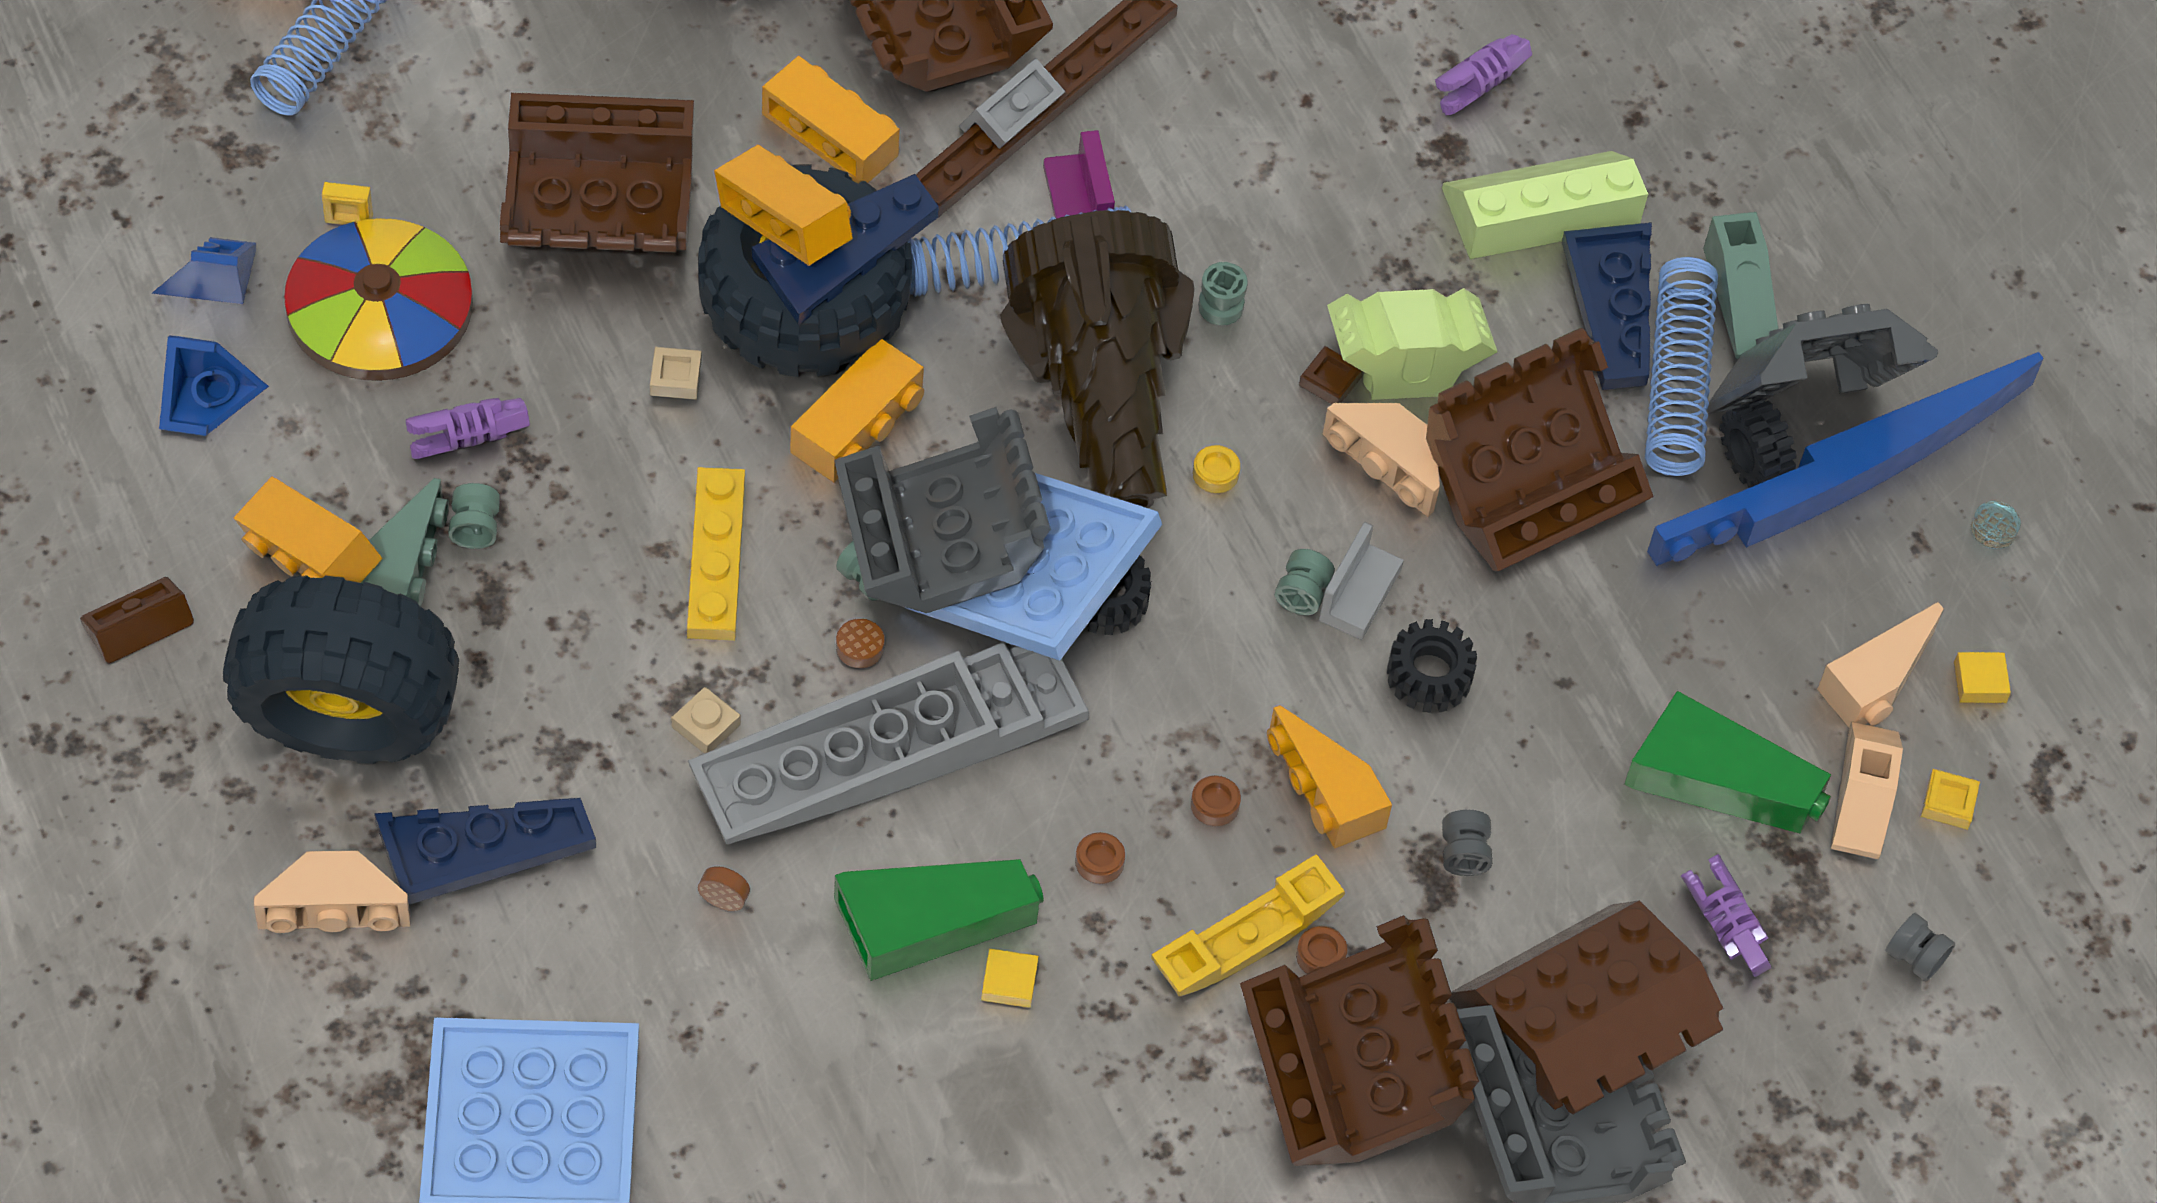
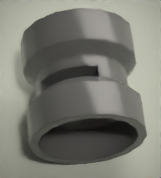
M1467 809L1447 814L1442 820V836L1448 843L1443 851V866L1446 871L1459 876H1474L1487 872L1493 864L1492 849L1487 844V840L1491 836V819L1489 815L1481 811Z
M1913 913L1892 937L1885 951L1897 961H1907L1912 965L1913 973L1926 982L1944 964L1956 944L1945 934L1936 935L1928 928V922L1917 913Z

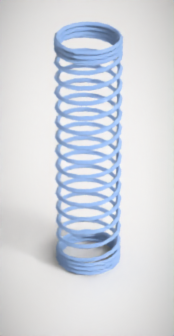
M312 0L311 6L305 8L303 15L297 18L295 25L290 27L287 35L283 36L279 45L274 47L271 52L272 55L266 57L263 62L264 65L259 66L251 76V88L257 98L268 108L279 114L288 116L298 114L305 102L310 98L309 93L316 91L317 83L324 81L326 72H331L333 69L332 63L339 62L341 58L340 53L348 50V43L355 41L356 33L363 31L364 23L371 21V14L377 13L380 9L379 4L385 3L386 0H366L376 5L374 10H370L364 0L358 1L365 9L359 7L351 0H330L339 12L324 6L322 0H319L320 5H315L317 0ZM335 1L341 3L350 11H352L356 15L357 19L347 14L343 9H341L338 6V4ZM315 8H321L330 21L317 16ZM355 9L368 13L367 19L362 20ZM309 10H311L312 15H307ZM329 12L341 18L349 28L336 21ZM307 18H314L324 32L309 26ZM346 18L360 23L359 29L355 30ZM303 20L305 25H299V24H300V22ZM320 21L332 27L342 38L331 33ZM299 28H306L313 39L319 44L307 37L301 36ZM339 28L352 33L351 39L347 40ZM295 30L297 35H293L292 32ZM314 32L323 36L334 48L321 41ZM330 37L334 38L337 41L344 42V48L339 49L336 43ZM291 38H299L300 42L310 53L294 46ZM287 39H288L289 45L284 44V42H285ZM305 41L309 42L310 44L318 48L325 55V57L316 53L312 48H310ZM321 46L330 51L337 52L336 58L331 59ZM283 48H291L301 62L309 68L321 72V77L315 79L312 72L296 59L286 56ZM279 49H280L281 55L276 54V52H277ZM297 51L309 57L318 68L307 62ZM311 54L321 59L322 61L329 62V67L327 69H323L319 61L316 58H314ZM275 58H283L290 69L297 75L286 68L278 66ZM272 59L274 65L268 64V62ZM291 62L301 67L310 77L297 70ZM259 76L267 77L268 81L279 93L292 101H296V106L287 105L272 96L263 87ZM298 76L313 82V87L308 89ZM273 80L284 86L291 95L285 93Z
M1126 205L1119 208L1115 207L1114 210L1111 208L1107 209L1108 211L1125 210L1131 212L1130 208ZM1052 216V217L1048 220V222H1051L1052 220H1054V219H1056V218ZM1037 218L1033 223V227L1037 226L1038 223L1042 224L1044 222ZM1022 221L1017 231L1014 225L1008 223L1003 233L998 226L994 225L989 235L986 230L980 227L976 232L975 238L970 231L965 229L961 235V240H959L955 233L950 232L946 243L942 236L936 234L932 240V245L924 236L920 240L916 237L914 239L911 238L908 243H911L912 259L910 293L916 298L917 295L919 297L921 295L925 296L928 291L927 268L922 248L923 241L931 257L935 291L939 294L941 292V282L936 262L937 238L941 242L946 256L949 287L954 292L956 288L955 276L950 258L952 236L960 252L963 283L965 288L968 289L970 287V278L964 254L966 234L969 236L974 248L978 284L983 287L984 272L979 253L980 232L983 233L989 248L991 276L994 284L997 285L999 274L993 249L994 231L996 230L1000 236L1004 253L1008 249L1009 227L1012 229L1016 239L1022 234L1024 225L1028 231L1032 230L1033 227L1031 228L1027 222Z
M1679 257L1666 262L1660 269L1658 281L1659 294L1657 298L1658 306L1656 310L1657 318L1652 358L1654 364L1651 370L1653 376L1650 383L1652 388L1649 395L1651 400L1648 407L1650 411L1647 419L1649 425L1646 432L1648 437L1645 444L1644 458L1647 465L1653 470L1671 476H1684L1698 471L1703 467L1706 456L1704 446L1707 440L1704 434L1707 431L1705 422L1708 418L1706 410L1709 406L1707 398L1710 393L1708 385L1711 381L1709 373L1712 368L1710 361L1713 356L1711 352L1714 334L1713 325L1715 322L1713 314L1716 309L1714 302L1717 297L1715 290L1718 285V273L1716 268L1709 262L1694 257ZM1690 271L1705 274L1712 279V282L1707 284L1698 280L1686 279L1670 284L1666 279L1675 273ZM1691 283L1699 284L1705 287L1699 289H1683L1678 288L1674 285ZM1673 297L1683 300L1704 298L1709 302L1704 305L1677 304L1669 299ZM1667 302L1673 306L1665 308L1663 304ZM1711 305V310L1709 311L1706 307ZM1674 308L1686 310L1701 309L1708 314L1702 317L1676 316L1669 311ZM1666 313L1672 318L1664 320L1662 316ZM1710 317V323L1707 322L1705 319ZM1673 320L1686 322L1700 321L1707 326L1701 329L1689 327L1676 328L1668 324V322ZM1665 325L1671 330L1663 332L1661 328ZM1709 329V335L1706 334L1704 331ZM1672 332L1699 333L1706 338L1699 341L1675 340L1667 336V334ZM1664 337L1670 342L1662 344L1660 340ZM1708 341V342H1709L1708 347H1707L1706 345H1704L1703 343H1705V342ZM1671 344L1698 345L1705 350L1698 353L1675 352L1666 347ZM1663 349L1669 352V354L1661 356L1659 352ZM1708 353L1707 359L1702 355ZM1671 356L1697 357L1704 362L1697 365L1674 364L1666 360V358ZM1662 361L1668 364V366L1660 368L1658 364ZM1707 365L1706 371L1701 367ZM1670 368L1696 369L1703 374L1696 377L1674 376L1665 372V370ZM1661 373L1667 376V378L1660 381L1657 376ZM1706 377V382L1704 383L1700 379ZM1670 380L1695 381L1702 386L1695 389L1673 388L1664 384V382ZM1661 385L1667 390L1659 393L1657 387ZM1705 389V394L1703 395L1699 391ZM1671 392L1693 393L1701 398L1695 401L1672 400L1663 395ZM1660 397L1666 402L1658 405L1656 400ZM1702 401H1704L1705 404L1704 407H1702L1697 403H1701ZM1671 404L1691 405L1699 408L1700 411L1694 413L1670 412L1662 407ZM1659 409L1666 414L1657 417L1655 412ZM1703 413V419H1700L1697 415ZM1672 416L1690 417L1696 419L1699 423L1690 426L1673 425L1661 419ZM1659 422L1665 426L1656 429L1654 424ZM1702 425V427H1703L1702 432H1700L1698 429H1696V427H1699V426ZM1673 428L1679 430L1688 429L1698 433V435L1691 437L1680 433L1663 434L1661 431ZM1672 444H1675V445L1686 446V447H1689V448H1691V449H1690V450H1675V449L1666 448V447H1664V446H1662V445H1672ZM1658 447L1666 452L1675 454L1697 452L1700 457L1690 462H1672L1658 457L1653 450Z

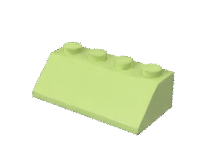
M1614 151L1446 182L1442 186L1469 259L1562 242L1564 231L1640 224L1648 197V192L1634 159Z

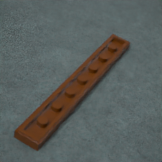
M1122 0L1044 66L1065 90V93L999 149L976 123L922 168L916 176L939 206L938 218L1177 16L1178 5L1171 0Z

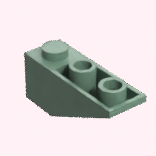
M1757 212L1713 216L1703 247L1707 262L1715 267L1718 273L1716 294L1736 359H1739L1745 351L1756 346V339L1769 336V331L1778 329L1768 248Z
M433 478L369 539L383 559L361 583L368 582L382 586L384 590L397 595L401 593L417 601L421 607L426 588V580L422 578L425 566L432 567L434 565L438 541L434 539L437 527L444 528L449 512V500L443 499L441 479Z

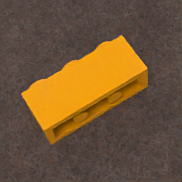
M799 55L762 86V115L836 169L848 172L849 177H852V181L858 184L861 181L869 183L898 157L900 129L894 121L885 114L877 113L866 105L854 91L844 89L829 78L828 74L821 67L811 65Z
M759 144L714 170L721 208L808 266L853 239L849 220L851 210L846 200L841 195L834 194L817 183L812 176L803 174L789 165L781 156H775Z
M881 339L876 345L869 348L791 426L790 453L834 483L838 479L835 459L866 450L876 440L878 442L883 441L893 429L895 421L905 411L911 412L918 406L924 395V367Z
M273 476L268 479L233 518L246 533L241 538L245 545L262 558L267 553L272 555L271 559L290 576H294L298 572L302 574L301 576L308 575L310 578L334 576L361 583L383 559L362 531Z

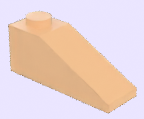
M1939 602L1826 665L1817 690L1848 727L1851 722L1864 725L1869 723L1871 726H1874L1891 714L1893 703L1935 632L1944 610Z

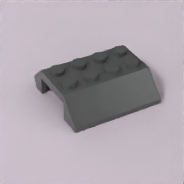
M1859 304L1843 308L1842 313L1831 315L1827 318L1824 310L1797 315V320L1783 323V328L1769 331V336L1756 339V346L1741 354L1709 401L1708 414L1729 411L1760 398L1767 400L1807 379L1805 362L1833 358L1839 394L1866 390L1868 389L1867 383L1872 387H1879L1935 359L1938 355V349L1927 342V337L1889 309L1871 311L1870 304Z
M997 407L970 415L969 417L978 442L889 471L879 445L834 460L867 597L929 613L1018 584L1044 549L1043 540L1051 528L1045 507L1041 503V492L1036 475L1032 471L1034 467L1027 442L1023 439L1025 435L1016 410H1006L999 415Z
M1492 1005L1457 1009L1466 1038L1465 1043L1459 1049L1467 1048L1470 1050L1479 1079L1478 1084L1472 1089L1475 1098L1473 1103L1507 1198L1515 1203H1623L1672 1181L1671 1174L1675 1171L1674 1169L1686 1164V1159L1675 1130L1667 1128L1657 1133L1655 1132L1656 1129L1671 1123V1119L1658 1084L1651 1083L1640 1088L1638 1086L1654 1078L1653 1071L1646 1067L1641 1056H1638L1645 1070V1075L1611 1094L1604 1089L1598 1078L1597 1082L1604 1098L1572 1115L1568 1112L1564 1103L1562 1107L1554 1110L1537 1092L1535 1064L1499 1027Z

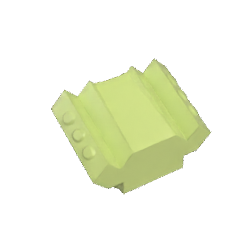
M1465 288L1448 297L1443 296L1434 289L1376 292L1363 301L1345 294L1327 305L1342 358L1364 372L1363 383L1366 389L1370 391L1372 400L1438 397L1440 392L1454 386L1462 371L1497 353L1480 299Z

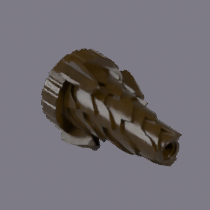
M1102 210L1064 216L1048 223H1042L1033 227L1032 230L1019 235L1018 239L1012 241L1008 245V249L1003 253L1002 261L1009 302L1000 314L1001 323L1021 361L1030 370L1034 381L1044 383L1051 380L1054 395H1061L1065 423L1076 444L1079 467L1087 468L1091 491L1149 509L1154 504L1153 499L1167 496L1158 434H1163L1159 397L1165 396L1160 354L1170 361L1179 359L1182 356L1183 342L1188 332L1195 290L1193 280L1178 270L1172 231L1167 223L1161 222V219L1155 216L1125 210Z

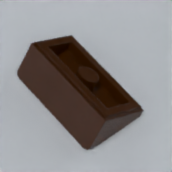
M166 576L80 617L82 625L107 663L117 661L194 623L185 594Z

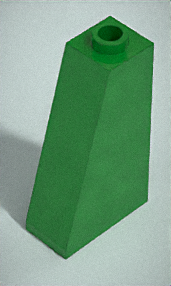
M1679 691L1675 693L1632 759L1624 785L1634 790L1799 834L1810 818L1817 822L1819 821L1832 797L1825 793L1831 774Z
M1021 859L847 871L836 874L834 882V900L870 981L1035 925L1038 919L1039 904L1044 901L1042 888L1037 877L1034 874L1028 876Z

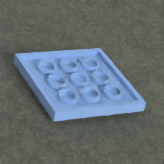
M1035 473L1042 496L1041 503L1045 507L1051 530L1043 540L1044 549L1018 584L929 613L910 608L906 609L1060 661L1162 526L1158 511Z
M434 1018L419 1203H630L639 1023Z

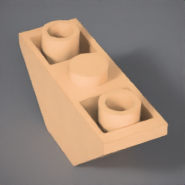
M1333 403L1327 408L1322 435L1327 438L1333 448L1347 453L1356 460L1370 477L1384 482L1398 494L1399 498L1406 505L1416 507L1427 517L1434 512L1440 482L1438 465L1432 457L1426 440L1427 424L1400 403Z
M1851 722L1831 849L1879 860L1898 786L1903 752L1899 732Z
M307 851L254 896V910L258 929H268L275 933H288L295 929L319 928L325 932H340L346 928L370 927L376 931H391L397 927H410L407 893L359 851Z

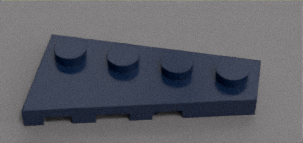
M916 174L848 203L851 210L849 220L853 239L809 266L769 239L752 247V259L798 325L811 316V310L824 300L829 303L842 292L843 286L860 273L863 276L874 268L877 259L887 251H896L938 218L939 206Z
M1652 222L1564 231L1562 246L1586 333L1593 341L1600 342L1608 368L1597 371L1602 390L1646 386L1650 374L1649 309L1651 306V291H1649V278L1651 271L1650 239L1652 235Z
M581 798L516 802L514 808L489 809V805L468 806L469 811L439 813L438 809L417 810V815L393 817L392 812L374 813L376 826L396 883L407 893L409 905L596 848V837Z

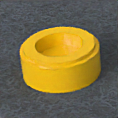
M1212 445L1203 448L1197 453L1194 459L1192 474L1194 481L1201 489L1210 493H1224L1231 490L1237 484L1240 473V460L1231 449L1220 445Z

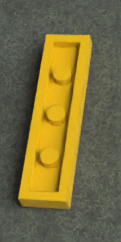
M698 467L687 639L735 641L745 469Z

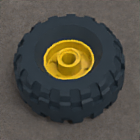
M812 164L792 165V167L803 174L812 176L817 183L832 193L841 195L847 203L877 191L866 181H861L859 184L852 181V177H849L848 172L830 167L828 171L813 170ZM721 206L717 207L714 215L709 216L702 230V240L698 251L700 300L704 314H709L712 320L713 331L730 349L736 350L739 348L740 356L744 357L745 361L761 369L765 365L776 367L779 375L798 377L799 372H816L817 377L835 374L839 370V366L846 363L852 366L869 348L876 345L881 339L889 341L899 328L901 316L907 310L912 282L911 243H908V241L896 251H887L877 259L874 268L863 276L860 273L843 286L842 292L829 303L824 300L811 310V316L798 325L752 259V247L768 240V238L721 208Z
M308 575L295 576L286 579L284 582L277 580L260 588L259 592L252 595L247 608L239 610L225 655L223 682L228 684L227 700L232 705V710L242 722L249 723L255 732L265 738H272L283 743L284 747L301 753L305 751L320 755V758L333 760H350L367 764H375L378 761L396 762L409 758L411 754L417 755L430 747L432 740L442 732L443 726L447 724L457 686L459 657L454 649L455 641L452 633L447 627H444L442 620L430 609H423L418 605L417 601L401 593L397 595L384 590L382 586L368 582L348 581L343 577L324 576L323 578H310Z

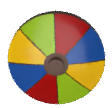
M384 218L365 219L344 224L314 240L303 250L293 264L286 281L284 295L286 316L291 333L297 344L312 360L342 376L372 381L407 377L438 363L462 339L469 325L473 306L471 279L468 269L460 254L449 242L437 233L418 224Z

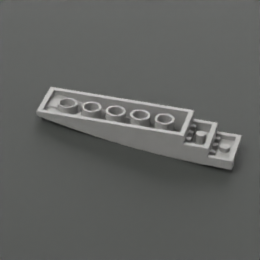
M1003 642L966 658H962L960 652L956 651L690 759L688 762L727 845L850 808L974 765L1089 720V711L1062 659L1059 661L1018 646L1008 650Z

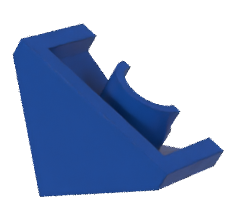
M210 237L209 242H204V247L198 246L197 250L191 251V261L151 294L243 304L256 253V243Z
M169 335L167 339L159 429L206 436L269 386L218 342Z

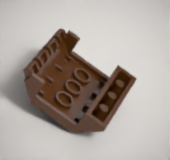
M849 0L851 5L857 8L855 13L867 38L873 41L871 46L882 69L893 73L896 80L925 92L1009 69L1053 29V22L1042 0Z
M511 92L508 122L509 161L505 202L501 203L500 243H508V246L541 247V245H550V247L580 249H588V246L597 247V249L634 251L635 248H641L643 251L655 252L686 250L692 182L694 100Z
M1578 328L1553 340L1552 349L1548 344H1544L1514 358L1513 368L1508 362H1505L1476 375L1473 386L1466 380L1440 392L1438 403L1429 408L1426 440L1432 457L1438 465L1439 476L1455 521L1493 571L1498 572L1654 497L1639 454L1621 453L1592 372L1602 371L1608 368L1600 342L1593 341L1583 328Z
M1640 900L1607 906L1451 991L1452 996L1449 998L1458 1009L1492 1005L1499 1027L1535 1064L1537 1092L1554 1110L1562 1107L1564 1103L1566 1109L1572 1115L1604 1098L1597 1082L1598 1078L1604 1089L1611 1094L1645 1075V1070L1638 1056H1641L1649 1070H1654L1686 1052V1047L1679 1033H1682L1690 1047H1695L1723 1031L1719 1021V1011L1724 1008L1700 959Z
M1403 915L1376 926L1379 936L1385 942L1304 976L1298 977L1290 968L1282 965L1240 983L1293 1165L1305 1166L1364 1161L1452 1125L1475 1099L1472 1089L1478 1084L1479 1079L1470 1050L1467 1048L1459 1049L1465 1043L1466 1038L1455 1004H1445L1452 996L1441 959H1432L1438 949L1428 919L1410 920Z

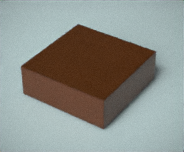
M1324 346L1300 376L1299 386L1331 405L1333 403H1342L1362 378L1363 371L1344 361L1339 353Z

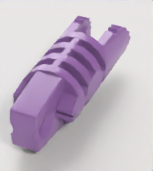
M1513 34L1504 39L1499 38L1485 45L1482 49L1435 79L1437 89L1444 92L1449 91L1448 95L1444 96L1440 101L1441 109L1445 116L1455 114L1500 84L1503 80L1509 78L1514 70L1532 56L1530 41Z
M499 398L479 401V403L473 402L456 406L451 410L443 409L406 419V427L409 434L420 435L443 430V433L420 438L412 442L410 449L414 459L454 451L459 447L467 448L483 444L488 440L489 442L507 437L506 433L530 426L527 406L521 398L500 401Z
M1717 854L1708 860L1710 862V869L1716 879L1721 881L1724 888L1707 897L1702 882L1697 874H1693L1692 870L1682 874L1681 878L1704 917L1713 927L1729 959L1732 960L1742 955L1753 976L1757 977L1771 969L1769 961L1759 946L1760 943L1768 939V936L1759 920L1748 907L1743 893L1721 856Z

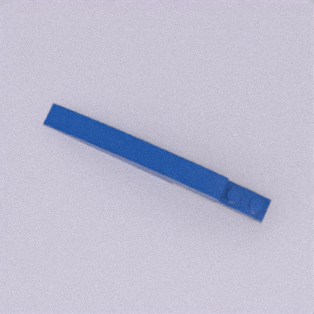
M2039 352L1806 446L1797 469L1655 526L1647 552L1656 566L1671 560L1679 562L1690 557L1697 549L1709 544L1721 545L1726 543L1736 533L1747 548L1831 510L1921 461L1998 411L2033 385L2044 358Z

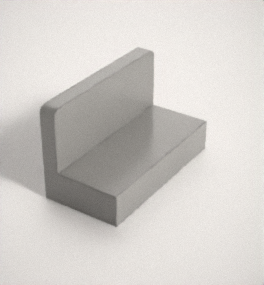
M1035 58L977 107L959 127L965 133L977 123L1000 149L1063 95L1065 90Z
M1367 522L1363 523L1324 593L1319 621L1360 640L1364 638L1396 581L1404 561L1395 555L1370 545L1373 525Z

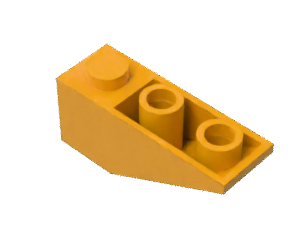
M1281 705L1274 707L1270 728L1267 729L1268 742L1274 754L1277 756L1282 755L1287 763L1289 778L1298 795L1304 794L1310 804L1311 818L1317 831L1320 834L1326 833L1335 849L1386 829L1392 803L1370 765Z

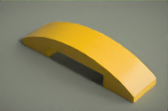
M1315 854L1277 877L1275 888L1198 935L1193 929L1151 954V959L1179 997L1193 993L1237 973L1279 948L1335 905L1345 895V891L1319 856Z

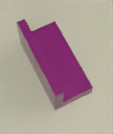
M1098 130L1080 133L1078 154L1046 157L1044 159L1043 168L1056 219L1064 217L1066 214L1076 215L1080 212L1102 211L1108 208L1114 210L1115 200Z

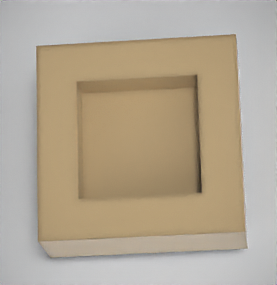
M655 347L650 379V396L697 400L702 362L701 351Z
M704 687L671 717V722L674 730L705 754L718 747L741 725V715Z

